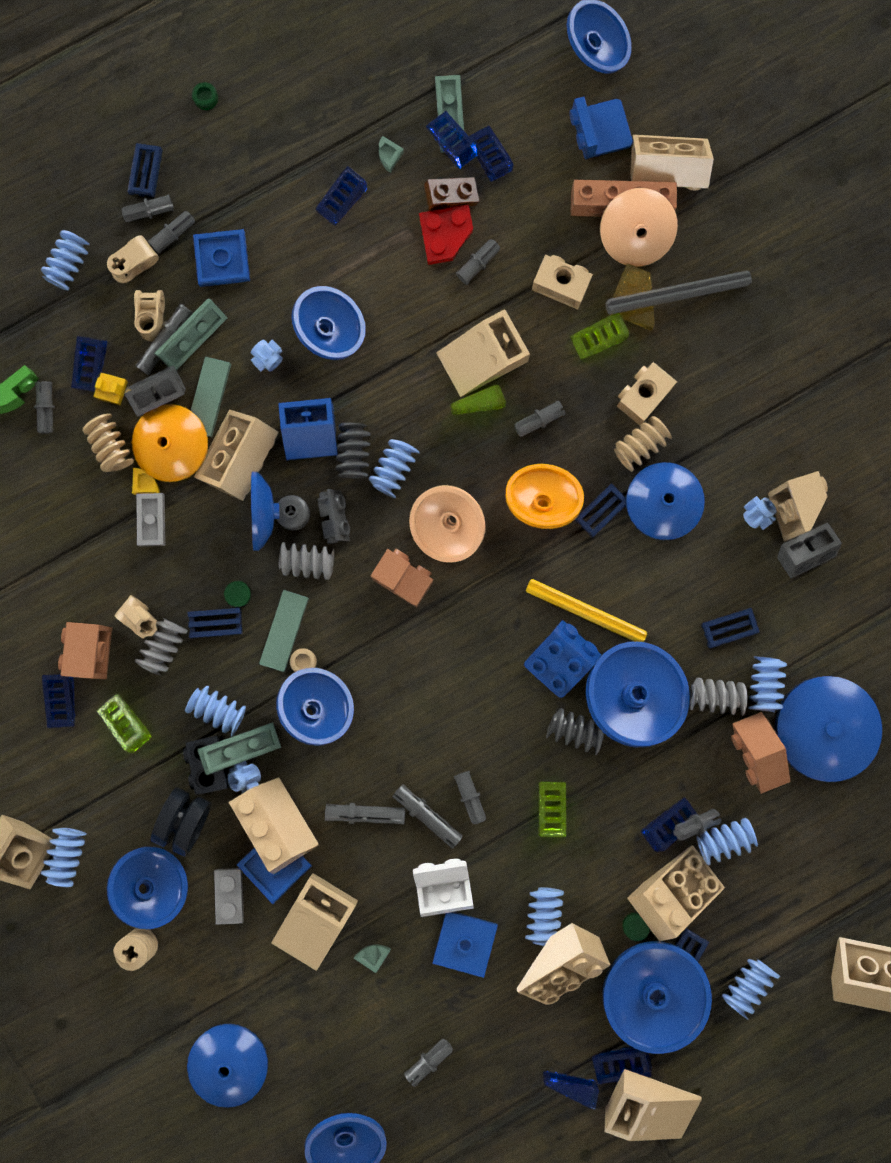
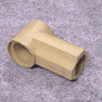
M133 595L129 596L114 615L141 638L153 636L157 631V620L148 612L149 608Z

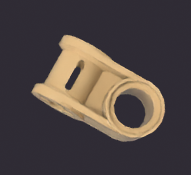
M137 236L108 258L107 267L117 282L128 283L143 271L151 268L158 261L159 256L143 236Z
M136 290L134 294V324L143 339L153 342L163 328L164 293L162 290H158L157 293H142L140 290ZM154 323L152 329L144 330L146 324Z

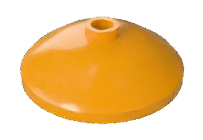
M165 404L146 412L139 419L132 436V450L138 465L149 476L160 481L176 482L192 476L201 467L208 451V436L202 421L191 410L179 405ZM165 437L167 439V445L163 447L161 445V440Z
M534 464L523 467L512 475L506 487L505 497L510 511L520 521L536 528L554 529L563 527L575 520L583 507L584 493L578 480L568 471L554 465Z

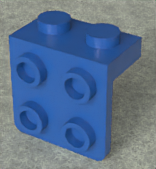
M585 97L574 99L572 110L569 111L572 125L576 127L577 144L579 149H582L585 159L620 151L632 146L633 139L621 100L614 99L587 106Z
M562 620L542 644L524 662V666L556 696L562 698L595 665L601 654L593 643L586 641L578 634L577 629L573 625L567 624Z

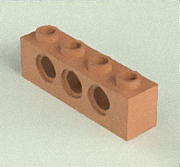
M574 180L571 190V216L602 217L606 207L616 196L634 188H648L659 192L667 198L674 210H676L677 182Z

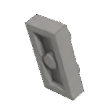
M163 493L136 494L137 546H165V495Z
M240 868L214 870L216 924L243 923L242 870Z

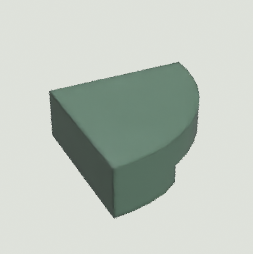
M382 136L379 142V158L383 167L391 173L403 155L404 149Z
M379 944L369 945L361 949L354 956V959L376 973L391 948Z

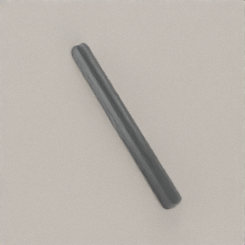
M742 271L607 300L605 303L608 314H615L745 287L752 283V278L749 271Z

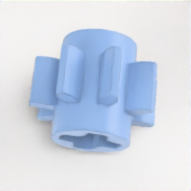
M261 340L251 351V354L254 356L251 361L261 372L265 368L271 372L283 360L279 355L282 353L281 347L274 340H271L269 343Z
M756 496L744 506L747 510L743 514L744 519L752 528L760 526L764 530L776 520L773 516L777 512L776 507L768 498L764 497L760 500Z
M243 761L229 769L231 773L228 775V784L233 791L238 792L241 790L243 794L259 785L258 782L261 780V774L256 765H247L246 761Z

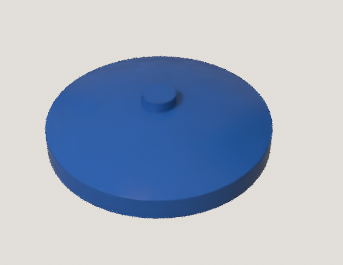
M633 641L612 647L597 659L589 672L586 683V700L593 720L608 737L626 746L650 747L666 741L680 729L689 710V686L683 670L670 654L649 643Z
M815 677L796 685L782 700L781 705H783V708L778 709L776 714L775 733L786 748L788 763L799 773L820 781H843L861 773L875 758L882 739L881 717L872 698L857 684L839 677Z
M660 941L637 944L619 955L607 972L602 992L605 1014L616 1034L633 1048L653 1054L674 1052L695 1040L708 1021L712 1004L709 980L700 964L684 949Z

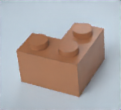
M395 548L394 552L387 549L371 574V578L417 608L433 583V579L430 578L432 573L420 565L417 568L412 567L410 562H408L409 557Z
M760 712L732 723L734 735H731L735 748L737 750L741 749L744 753L743 759L748 767L746 776L750 784H756L760 793H764L789 783L790 775L786 748L763 713Z

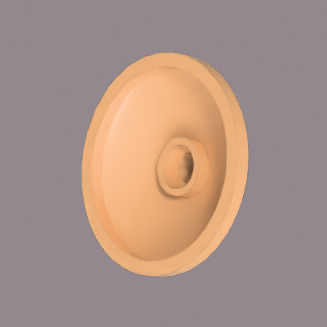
M648 188L627 190L616 196L608 204L602 215L600 236L603 246L608 254L621 264L633 267L652 264L662 258L673 245L678 227L677 216L671 203L659 192ZM640 228L646 230L642 236L637 235V230Z
M436 486L421 494L412 506L409 519L411 534L418 547L431 558L451 563L462 561L471 556L481 545L485 534L484 515L477 501L466 491L454 486ZM450 516L455 517L456 523L451 522Z

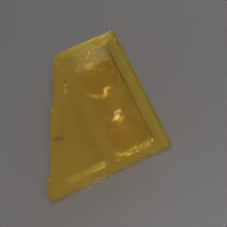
M627 263L613 298L652 290L651 273ZM653 306L612 314L651 331L655 325Z

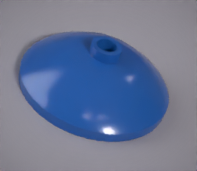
M582 0L571 9L567 18L568 38L575 54L585 65L595 71L607 74L619 71L629 61L632 48L630 34L624 21L613 8L602 1Z
M327 286L312 287L303 292L293 306L292 324L295 333L302 344L312 353L325 359L340 360L354 354L362 345L365 337L363 315L356 303L342 291Z
M657 463L644 468L632 480L627 491L626 507L631 521L643 534L654 539L673 540L686 535L698 524L704 511V493L698 479L688 469L674 463ZM666 494L672 496V503L665 502L664 496Z
M251 472L253 551H259L264 547L272 534L274 519H279V503H274L269 485L258 472Z
M320 668L301 669L284 681L277 695L276 706L281 724L292 737L302 743L314 746L330 744L344 735L351 725L354 705L350 691L339 677L327 670ZM306 708H310L313 711V715H309Z
M142 847L125 854L114 865L107 882V897L112 911L123 923L137 929H154L170 922L182 909L188 891L187 876L179 860L170 852L157 847ZM141 884H144L147 888L144 894L139 891Z
M236 1024L214 1026L205 1031L191 1048L187 1063L189 1081L195 1092L212 1105L218 1107L242 1105L259 1092L266 1079L268 1058L264 1045L252 1031ZM220 1068H228L229 1074H222Z
M357 1113L337 1114L323 1120L310 1131L304 1146L305 1158L307 1163H379L386 1151L385 1132L380 1124L370 1117Z

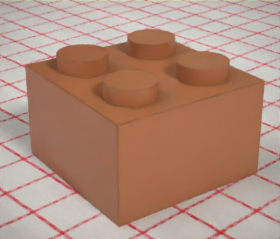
M67 622L66 628H63L61 634V642L64 644L63 654L60 655L58 661L61 676L107 679L112 627Z

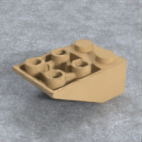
M505 309L483 320L436 352L460 397L527 363L530 356Z
M692 845L643 882L627 899L657 939L664 941L676 938L725 887Z
M312 873L271 943L317 971L354 910L358 900Z
M573 923L549 938L517 987V992L543 1004H553L563 994L578 989L584 981L599 976L602 970L610 966L600 938Z
M624 1069L605 1108L604 1132L628 1141L680 1139L686 1131L702 1098L701 1096Z

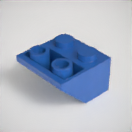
M331 398L278 403L286 460L338 455L334 407Z

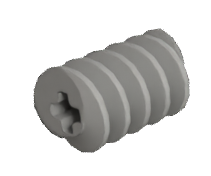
M282 542L279 554V570L282 569L284 576H288L292 569L293 576L298 577L302 570L305 578H308L313 571L315 579H319L322 572L326 580L330 579L334 565V549L331 554H328L327 547L324 546L321 553H318L316 546L313 545L311 551L307 552L306 545L303 544L301 550L297 551L296 545L293 543L290 550H287L285 543Z
M164 619L163 622H156L159 631L154 633V641L145 640L144 643L150 649H141L139 651L145 657L144 660L135 659L139 666L159 676H162L159 671L166 672L169 669L164 664V661H173V657L168 652L176 653L178 651V648L173 643L183 642L178 633L187 634L188 632L187 629L167 619Z
M696 678L690 688L689 710H693L695 703H698L699 710L703 711L705 705L708 704L710 712H714L717 705L723 714L727 707H730L732 715H735L737 708H740L741 715L743 716L747 707L746 686L743 682H738L735 687L733 681H728L725 685L722 680H717L714 685L712 679H707L703 683L702 678Z

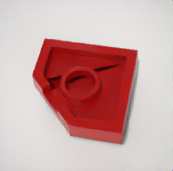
M469 204L419 213L428 265L453 261L462 245L473 233Z

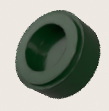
M202 82L193 88L192 99L199 109L211 110L218 103V94L212 84Z
M241 581L231 582L224 591L227 603L238 608L247 605L252 595L249 586Z
M630 913L623 920L622 928L629 939L640 941L648 936L650 928L639 913Z

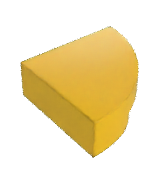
M133 468L132 493L134 495L160 493L159 486L153 477L149 476L142 469Z

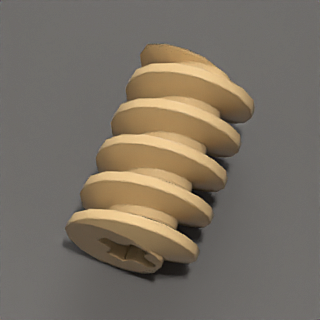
M111 414L97 416L83 427V433L89 435L87 437L88 443L93 444L92 451L97 453L96 460L102 463L100 468L103 472L118 471L130 466L134 462L133 459L125 460L124 458L130 453L128 449L120 450L125 445L124 440L116 441V438L121 435L120 431H111L116 427V422L107 423V420L112 417Z
M651 416L648 419V423L643 422L640 425V430L635 428L632 431V436L626 435L624 442L618 441L614 452L620 462L632 472L634 471L633 461L639 466L642 465L641 455L646 459H650L648 450L650 449L654 453H658L656 444L659 443L661 446L666 447L667 444L664 438L672 439V436L660 419Z
M136 928L116 943L113 949L116 962L125 970L134 971L140 969L156 954L158 941L150 929Z

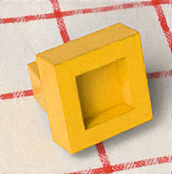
M101 373L100 377L97 378L93 397L120 406L128 381Z

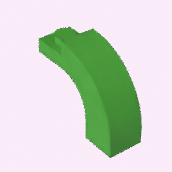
M24 365L0 384V414L10 412L25 404L20 394L30 391L39 379L27 366Z

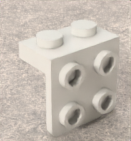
M450 859L445 861V864L434 865L432 863H424L419 865L418 868L413 869L421 917L474 908L466 861Z

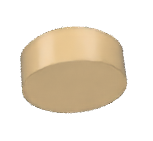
M298 649L290 658V666L294 672L305 668H315L317 665L315 654L308 649Z

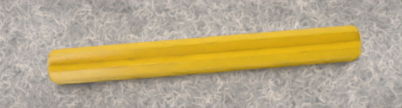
M531 579L526 587L527 593L634 642L645 641L647 636L645 630L543 583Z

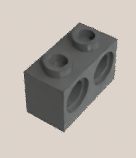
M173 365L127 387L124 394L138 417L184 395L186 388Z
M827 522L783 543L777 559L789 577L793 578L835 558L842 542Z

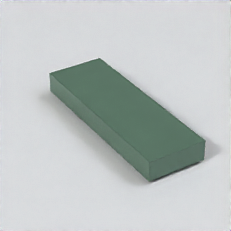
M460 75L435 76L440 153L465 151Z
M208 298L155 354L168 367L174 365L177 370L216 331L227 317Z
M205 357L191 411L202 421L207 436L212 438L231 363Z
M283 590L262 653L260 665L285 672L309 600L308 597Z
M269 723L199 748L198 753L207 775L279 749L281 745L274 724Z

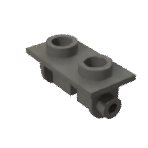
M327 489V492L319 493L320 498L317 500L320 516H329L330 520L322 522L324 540H327L328 544H335L338 541H350V525L346 520V502L342 492Z

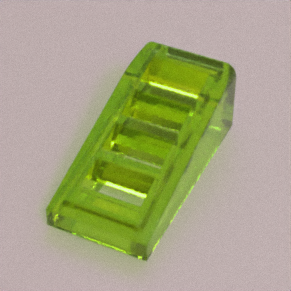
M615 313L577 332L570 338L582 360L626 340L629 336V331L620 313ZM612 324H614L618 332L617 335H615L613 332V329L611 327ZM603 328L605 329L609 337V339L605 340L601 332V329ZM592 333H595L600 344H595L591 336ZM583 337L586 338L590 346L588 350H586L581 340Z
M494 385L452 403L451 412L454 415L502 409L506 407V400L499 385Z
M118 694L114 695L97 710L124 751L133 753L152 737ZM119 706L120 710L110 717L108 714ZM122 716H126V718L123 719L119 724L115 723ZM131 724L132 727L123 733L122 730Z
M539 782L538 835L540 837H566V782ZM545 790H560V796L545 795ZM545 801H560V806H545ZM545 812H559V817H545ZM545 823H559V828H545Z

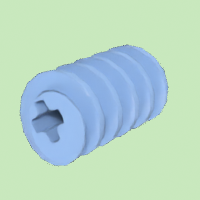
M63 230L60 233L63 240L58 239L55 242L59 249L54 248L51 250L50 253L54 258L49 257L46 259L49 267H42L41 272L45 275L42 277L49 283L68 291L69 287L64 282L65 280L74 281L69 272L78 273L79 270L74 266V263L83 264L84 261L78 255L79 253L87 255L88 251L83 246L90 244L76 234Z
M391 439L388 444L392 449H384L383 453L387 458H379L378 462L382 467L374 468L377 476H370L369 481L380 492L396 498L391 490L401 489L396 482L397 480H406L401 471L410 472L411 469L406 465V462L415 463L416 460L411 456V453L419 454L420 452L405 442Z
M755 656L754 658L761 661V663L754 664L752 668L760 673L752 675L751 678L759 683L750 686V689L757 692V694L749 696V699L755 702L756 705L749 706L748 709L769 712L782 709L783 705L777 703L776 700L784 698V695L777 692V689L784 688L785 684L779 682L778 679L786 677V674L779 671V668L786 667L787 663L780 659Z
M205 686L202 690L197 688L189 699L185 712L191 713L195 709V718H200L204 714L203 722L209 723L213 720V727L218 728L222 725L223 733H227L232 729V737L243 720L246 706L243 705L237 711L235 709L237 701L234 700L230 705H226V695L217 700L218 691L208 695L209 686Z
M747 818L741 819L740 825L733 821L730 828L723 824L720 831L713 827L711 828L710 835L705 831L700 838L697 836L700 852L707 865H711V856H714L717 862H721V853H724L728 859H731V850H734L738 856H741V847H744L750 853L751 844L754 843L756 847L758 846L754 830Z
M56 828L52 832L59 835V837L49 841L56 848L49 849L46 852L53 856V859L44 860L43 862L50 867V870H43L41 874L47 877L45 882L48 884L72 887L74 883L70 878L76 876V870L72 867L79 865V860L75 857L82 855V850L77 846L85 844V840L80 836L87 833L71 828Z
M540 887L538 891L530 892V896L536 898L537 901L529 903V906L536 909V912L528 914V917L535 920V923L528 924L526 928L534 931V934L526 935L525 939L532 941L534 944L545 946L549 938L557 933L553 929L560 928L561 923L555 918L561 917L562 912L556 909V907L563 905V901L557 897L562 896L564 891Z
M759 959L757 961L747 960L751 970L741 968L745 978L736 976L735 980L739 986H728L733 994L732 996L724 993L722 995L725 1002L746 1019L748 1018L744 1012L751 1014L755 1012L751 1003L761 1004L757 994L763 996L768 994L763 986L771 988L774 986L769 977L777 979L780 977Z

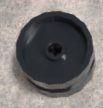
M176 787L160 811L151 834V842L164 847L173 839V852L186 857L195 845L211 809V802L198 797L190 804V792Z

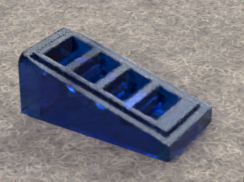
M447 111L426 125L427 130L458 169L478 155L474 141ZM448 123L449 126L439 133L438 130ZM455 132L453 135H451L448 139L445 140L447 136ZM459 140H461V142H459V143H458L457 145H455L453 148L451 147V146H453L455 143H457Z
M490 126L467 137L490 182L513 171L511 158ZM485 135L488 136L489 139L479 144L476 142L477 139ZM492 143L493 147L485 151L481 150V148ZM495 151L497 152V155L487 159V155ZM501 159V163L492 167L491 163Z
M347 166L318 204L316 211L336 226L367 190V182ZM347 182H352L356 187L353 188ZM342 188L346 190L350 194L349 197L343 194L340 190ZM335 196L344 202L342 206L333 199ZM330 204L338 212L334 214L326 206Z
M77 336L71 388L95 392L97 378L100 377L103 369L107 340ZM87 345L96 347L95 351L86 350ZM85 356L95 357L94 362L84 360ZM83 366L93 367V372L82 371ZM81 376L92 378V383L80 381Z
M61 674L42 675L47 728L75 726L73 677L61 676ZM63 682L64 688H53V683ZM54 693H64L65 698L54 699ZM54 704H66V709H54ZM67 714V719L54 720V715Z
M686 798L679 800L641 830L643 836L656 852L665 851L678 839L673 834L676 825L671 820L672 816L680 824L685 821L678 812L680 809L688 819L691 815L697 814ZM664 823L671 831V834H668L662 826Z
M632 1046L592 1057L598 1084L619 1081L624 1069L645 1077H651L652 1065L649 1053L635 1049ZM636 1057H640L642 1066H637ZM629 1058L631 1069H627L625 1059ZM614 1060L619 1062L620 1071L616 1072ZM603 1062H608L610 1074H605Z
M543 1071L545 1086L590 1109H596L599 1089L595 1080Z

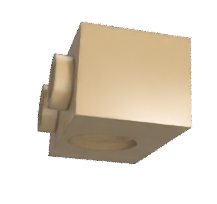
M545 255L534 279L532 291L579 309L593 274L588 273L589 271L582 266H572L565 263V260L559 256L552 255L550 257ZM565 276L568 278L569 283L560 284L556 278Z
M654 362L648 368L643 366L634 377L637 382L632 387L627 385L618 395V398L621 400L617 407L638 425H641L677 383L675 379ZM639 388H647L651 393V397H642L639 394Z

